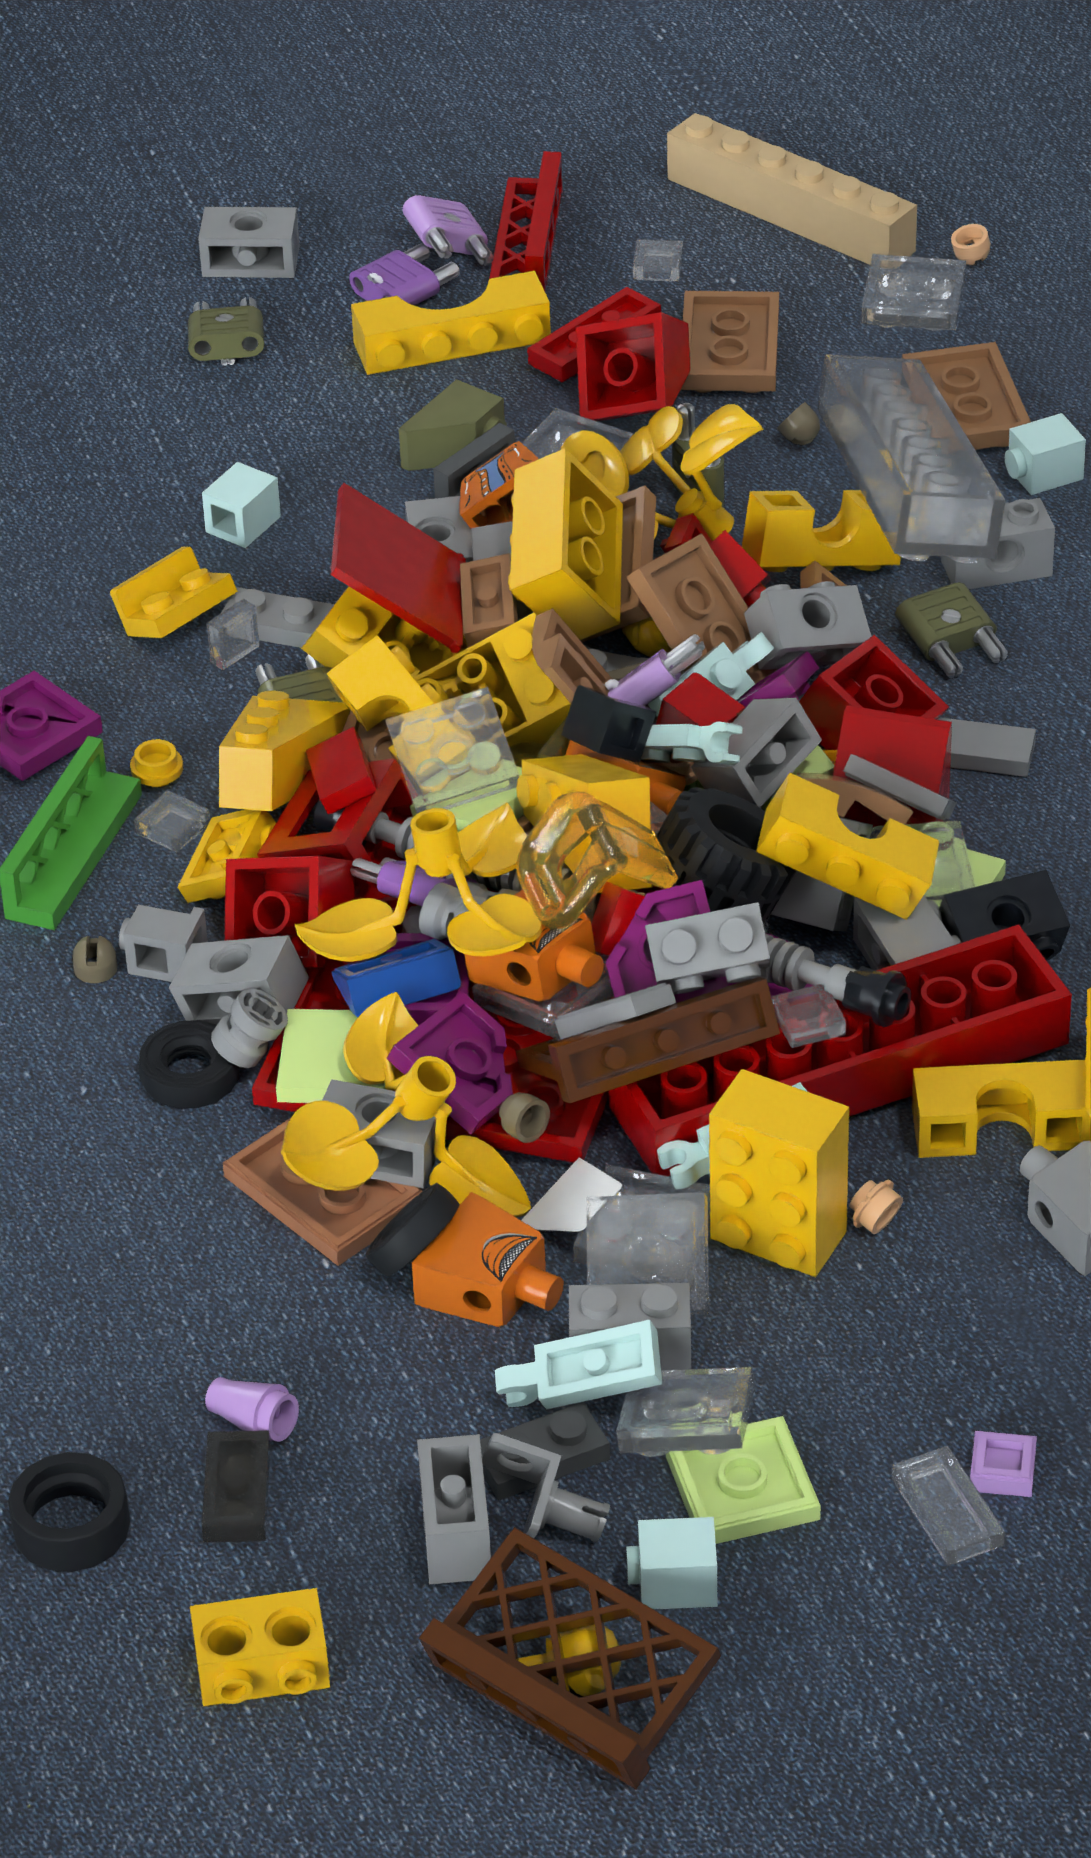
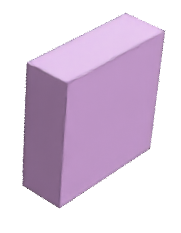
M975 1431L970 1492L1032 1497L1037 1436Z

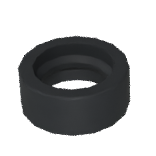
M65 1452L47 1456L25 1468L11 1488L8 1505L16 1546L30 1562L47 1570L74 1572L95 1567L112 1557L127 1538L130 1525L127 1493L122 1475L108 1461L87 1453ZM69 1495L89 1496L103 1502L106 1506L95 1519L85 1525L68 1529L50 1528L33 1519V1516L42 1506L56 1498Z

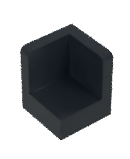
M579 685L575 691L561 736L597 753L640 763L656 711L642 705L611 698L589 687Z

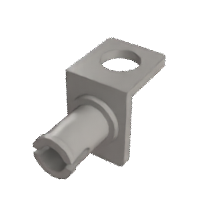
M494 1433L483 1452L482 1464L537 1484L523 1532L535 1538L539 1529H543L546 1523L584 1536L597 1543L607 1520L604 1517L609 1513L610 1504L601 1503L558 1488L559 1481L554 1479L562 1455ZM502 1453L519 1455L530 1461V1463L525 1464L511 1461L505 1458Z

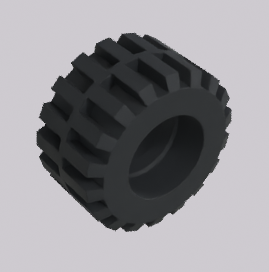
M697 787L690 788L688 792L683 791L677 798L651 844L652 874L662 884L663 889L702 880L710 912L759 902L763 923L771 915L797 870L756 852L765 815L764 810L739 796L713 788L701 789Z

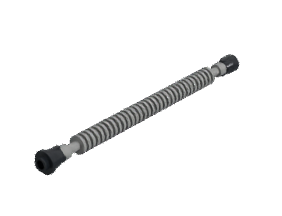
M319 800L314 815V823L317 830L324 833L331 832L345 808L333 814H328ZM380 811L364 840L374 844H378L381 841L394 844L396 855L406 860L404 852L407 849L415 848L410 826L413 817L407 818L400 824L389 820L388 815ZM528 856L522 865L499 876L481 877L473 872L466 876L496 891H500L503 888L520 891L532 881H535L585 913L591 922L602 894H590L569 868L552 864L546 860H540L534 856ZM629 890V891H632V892H635V893H638V894H641V895L646 896L645 893L637 892L636 890ZM765 934L770 955V967L760 969V977L767 979V982L774 983L780 987H787L795 992L801 991L806 984L822 988L826 996L842 1001L844 1008L872 1017V1021L881 1027L890 1026L895 1019L900 1020L906 1014L911 1001V990L907 987L906 977L903 973L895 970L883 973L864 966L856 970L841 964L828 967L814 962V952L810 948Z

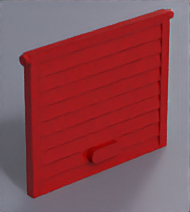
M343 483L338 489L330 575L447 646L452 653H458L463 645L460 564L466 563L464 555L454 552L346 483Z

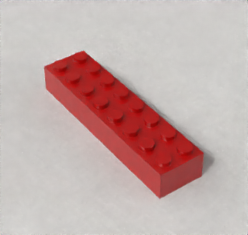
M1018 924L876 970L883 973L893 970L903 973L906 977L907 987L911 990V1001L906 1014L900 1020L895 1019L888 1027L878 1026L872 1021V1017L844 1008L842 1001L826 996L824 989L820 988L773 1003L780 1034L609 1090V1107L655 1180L671 1176L670 1169L681 1164H675L663 1170L659 1163L657 1149L663 1144L674 1140H683L689 1143L699 1142L696 1130L709 1124V1113L741 1069L789 1086L801 1082L807 1092L849 1106V1116L912 1096L913 1068L1006 1064L1069 1044L1072 994Z

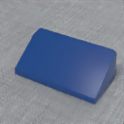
M436 939L334 968L335 971H332L333 980L351 1012L357 1018L373 1003L394 992H397L403 1004L407 1005L457 990L461 986L453 948Z

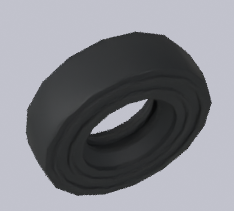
M201 1020L178 1021L163 1026L148 1036L140 1048L138 1068L140 1080L149 1096L163 1105L178 1109L200 1108L216 1103L232 1091L239 1079L240 1067L227 1061L214 1048L211 1041V1033L217 1026L216 1024ZM185 1055L207 1057L211 1062L204 1070L195 1073L181 1074L171 1071L168 1067L169 1063L174 1059Z
M435 1183L410 1201L384 1227L369 1246L365 1254L366 1257L382 1274L387 1277L393 1275L410 1263L437 1237L453 1218L460 1204L440 1184Z

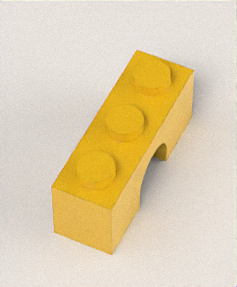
M843 490L841 508L837 516L829 524L813 528L815 509L798 491H750L742 548L763 570L769 572H784L788 567H807L813 561L818 562L828 571H832L835 566H853L860 570L876 571L881 568V565H900L909 508L891 490Z
M377 635L327 672V675L336 694L366 731H369L379 722L389 717L400 716L411 720L407 733L390 746L388 750L392 758L397 760L411 786L423 799L478 769L479 765L472 752L478 744L460 720L451 724L442 714V711L447 707L436 690L428 682L420 687L413 679L411 674L416 669L399 646H395L390 650Z
M789 772L765 810L756 852L907 920L932 884L939 840L891 818L888 819L876 839L861 837L850 831L840 820L837 812L840 795Z
M1085 1060L913 1068L912 1115L918 1157L976 1155L977 1131L982 1126L995 1121H1009L1024 1127L1031 1136L1033 1148L1040 1145L1048 1151L1071 1150L1082 1141H1091V1118L1084 1104L1086 1097Z

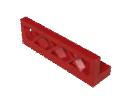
M543 151L539 178L508 177L489 279L505 276L515 270L521 273L535 271L546 292L563 192L562 152ZM517 194H529L536 196L535 198L526 202L525 200L517 196ZM525 217L531 220V223L524 227H520L515 223ZM521 243L526 246V250L518 254L510 250Z

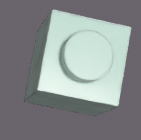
M1062 413L1010 428L1009 450L1005 452L1004 456L1007 471L1013 479H1017L1030 495L1083 480L1086 439Z
M236 462L202 492L206 533L244 548L248 547L281 517L278 478L239 462Z
M714 1517L638 1520V1546H626L628 1585L640 1584L641 1602L652 1609L718 1607Z

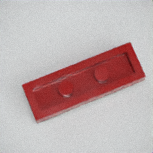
M625 287L528 347V364L560 382H564L578 373L577 326L660 313L661 304L629 287Z

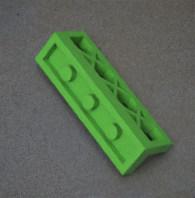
M87 736L1 865L0 887L5 919L55 930L142 796L139 778L106 771L103 739Z

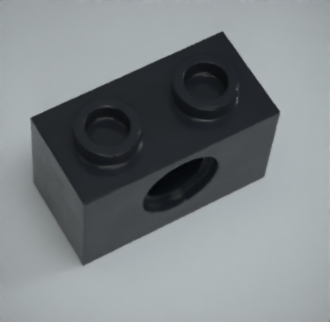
M1047 870L944 894L939 907L943 925L951 936L956 935L961 943L1000 931L1001 929L996 927V925L1009 928L1019 924L1046 961L1061 952L1070 928V923Z

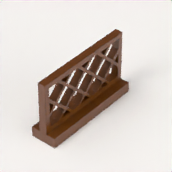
M755 977L637 1017L561 1040L560 1037L515 1052L520 1068L556 1080L562 1100L573 1103L778 1035L780 1031L767 979Z
M515 1527L443 1623L433 1618L419 1637L433 1665L634 1789H637L651 1769L647 1758L721 1657L718 1647ZM520 1552L539 1562L542 1580L507 1587L505 1572ZM550 1569L560 1575L551 1577ZM497 1584L498 1590L492 1591V1589ZM578 1586L589 1591L592 1610L557 1618L553 1592ZM544 1595L548 1620L514 1628L510 1602ZM600 1599L611 1605L601 1608ZM496 1605L501 1606L504 1630L477 1636L464 1628L477 1610ZM631 1616L641 1623L642 1641L608 1648L604 1622ZM595 1625L599 1651L564 1658L560 1632ZM651 1629L663 1636L652 1638ZM551 1635L555 1661L529 1667L519 1662L517 1642ZM506 1645L508 1654L496 1647ZM683 1647L697 1656L684 1674L659 1679L655 1653ZM646 1655L650 1682L615 1689L611 1663ZM602 1666L606 1692L580 1698L569 1692L566 1673ZM557 1676L558 1685L547 1678ZM670 1693L663 1702L662 1694ZM653 1696L656 1713L640 1735L621 1724L618 1704ZM608 1707L610 1716L598 1709Z

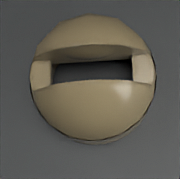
M804 402L778 426L777 430L793 444L805 445L812 442L819 433L820 419L815 411Z
M90 936L83 937L73 949L74 974L81 981L101 983L109 980L116 974L118 969L116 951L112 943L105 937L99 936V938L90 939ZM97 957V962H88L89 958Z
M518 1092L507 1096L499 1109L501 1126L510 1136L523 1143L533 1142L543 1134L550 1118L549 1106L545 1101L528 1093Z

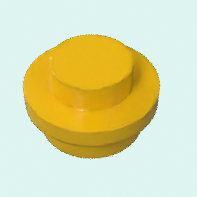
M161 739L145 741L135 749L134 756L130 762L132 777L139 778L143 785L151 787L166 786L178 779L182 774V756L169 741Z

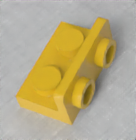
M181 547L114 587L110 591V595L128 636L163 638L238 591L230 573H209L206 568L200 569L192 548Z
M244 809L211 818L177 887L187 903L208 898L220 899L225 897L226 859L259 858L257 853L276 824L269 811Z

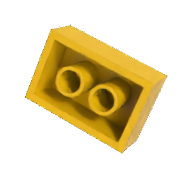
M566 448L515 469L514 493L511 497L513 507L512 533L510 534L511 569L508 576L511 593L536 615H540L553 608L579 640L619 625L623 503Z
M741 1069L709 1113L710 1239L721 1242L730 1248L740 1249L775 1262L784 1268L794 1269L816 1278L847 1232L849 1106Z

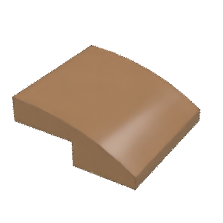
M552 608L537 615L532 634L534 658L538 666L572 704L575 691L579 685L589 687L608 696L609 690L604 684L612 679L611 676Z
M797 773V776L840 795L837 812L842 818L855 800L887 821L891 818L905 825L913 814V811L907 805L863 783L835 775Z

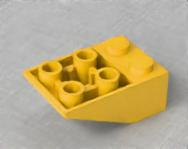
M348 586L301 649L324 667L334 668L378 635L390 650L395 646H399L416 669L411 674L412 677H415L467 649L468 646L463 634V645L460 651L452 653L447 646Z
M535 613L522 618L413 677L420 687L428 682L436 690L447 707L442 712L457 716V719L472 734L478 744L472 750L478 765L549 743L562 734L571 703L538 666L534 658L532 634L537 616Z

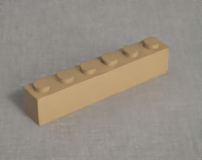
M694 113L667 133L668 180L888 273L916 252L917 204L902 199L894 193L885 192L861 182L855 177L839 173L822 166L819 162L810 161L786 151L780 146L769 144L748 135L744 131L735 130L697 113Z

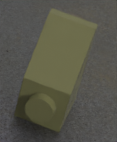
M456 379L399 428L401 468L408 471L435 468L498 423L507 426L504 416V398Z

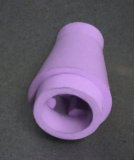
M218 1377L210 1384L205 1398L208 1411L222 1416L261 1443L285 1440L293 1431L299 1414V1405L296 1397L289 1394L287 1388L281 1384L232 1381Z

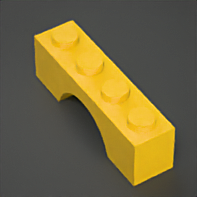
M535 271L491 278L488 281L487 288L480 297L466 305L451 309L420 308L405 302L398 296L351 304L353 341L367 375L532 345L551 334L550 302Z

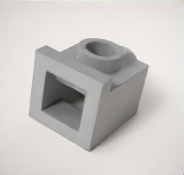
M138 904L132 917L124 919L119 933V947L121 950H125L128 974L172 982L191 944L208 942L205 911L203 908L194 907L191 913L187 914Z

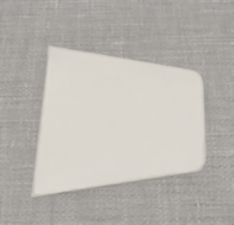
M579 1157L521 1221L536 1230L582 1231L620 1191L622 1184Z

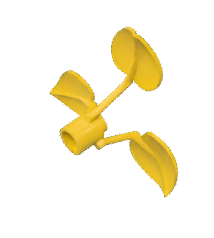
M735 404L722 406L707 417L691 435L689 440L690 449L683 454L680 469L685 475H693L701 490L698 491L696 488L691 489L661 454L663 450L678 439L683 427V418L679 411L672 406L663 407L654 414L647 426L641 427L629 438L620 453L626 462L629 475L637 474L654 460L683 493L675 505L678 518L694 513L711 540L714 541L724 530L728 533L731 531L734 525V517L722 507V502L713 494L701 470L747 438L763 430V427L740 406ZM655 512L654 539L657 535L658 523L673 529L676 520Z
M507 802L459 832L457 831L455 815L451 811L443 808L424 810L416 814L410 822L415 848L407 849L404 852L406 867L394 912L383 901L361 898L337 905L309 922L295 924L298 937L310 949L324 957L344 962H355L378 956L391 949L397 942L394 926L400 925L404 921L416 867L419 865L425 870L427 875L432 877H444L453 874L463 903L468 912L454 917L448 924L447 936L451 946L463 954L482 957L513 951L524 946L526 942L535 941L541 935V919L537 910L527 900L505 893L492 896L479 905L471 894L465 876L473 872L481 877H495L516 869L527 860L530 854L528 837L519 825L511 806Z
M397 992L391 993L373 1003L356 1019L348 1031L343 1047L344 1058L348 1068L359 1081L370 1085L385 1083L386 1090L396 1091L394 1100L374 1121L360 1131L354 1115L339 1104L323 1100L313 1101L300 1107L293 1114L285 1129L281 1155L286 1165L297 1176L314 1186L334 1191L354 1189L368 1181L378 1168V1155L366 1141L367 1139L374 1136L399 1112L405 1118L412 1121L428 1120L434 1116L436 1124L433 1153L441 1163L432 1170L429 1176L430 1186L435 1183L440 1184L456 1198L459 1204L465 1200L470 1192H473L514 1217H521L527 1214L531 1209V1204L523 1185L509 1164L492 1146L476 1137L460 1135L451 1141L446 1150L447 1117L452 1112V1108L445 1101L455 1088V1073L448 1063L434 1056L419 1058L405 1075L387 1060V1057L393 1046L419 1025L410 1016Z

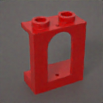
M395 758L371 761L368 763L377 789L375 793L345 807L331 832L296 836L319 798L312 771L309 770L257 853V856L259 858L324 856L352 861L361 858L372 862L361 843L383 808L412 805L418 802L419 797ZM354 877V886L370 884L369 881Z

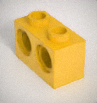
M317 1588L190 1606L203 1706L223 1703L237 1704L250 1699L285 1694L298 1695L312 1690L330 1688L327 1647Z

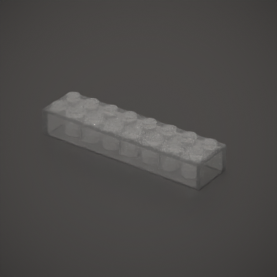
M825 354L817 410L894 553L902 558L913 561L927 560L929 555L949 556L950 559L956 562L968 564L977 563L980 558L996 559L1006 500L921 360Z

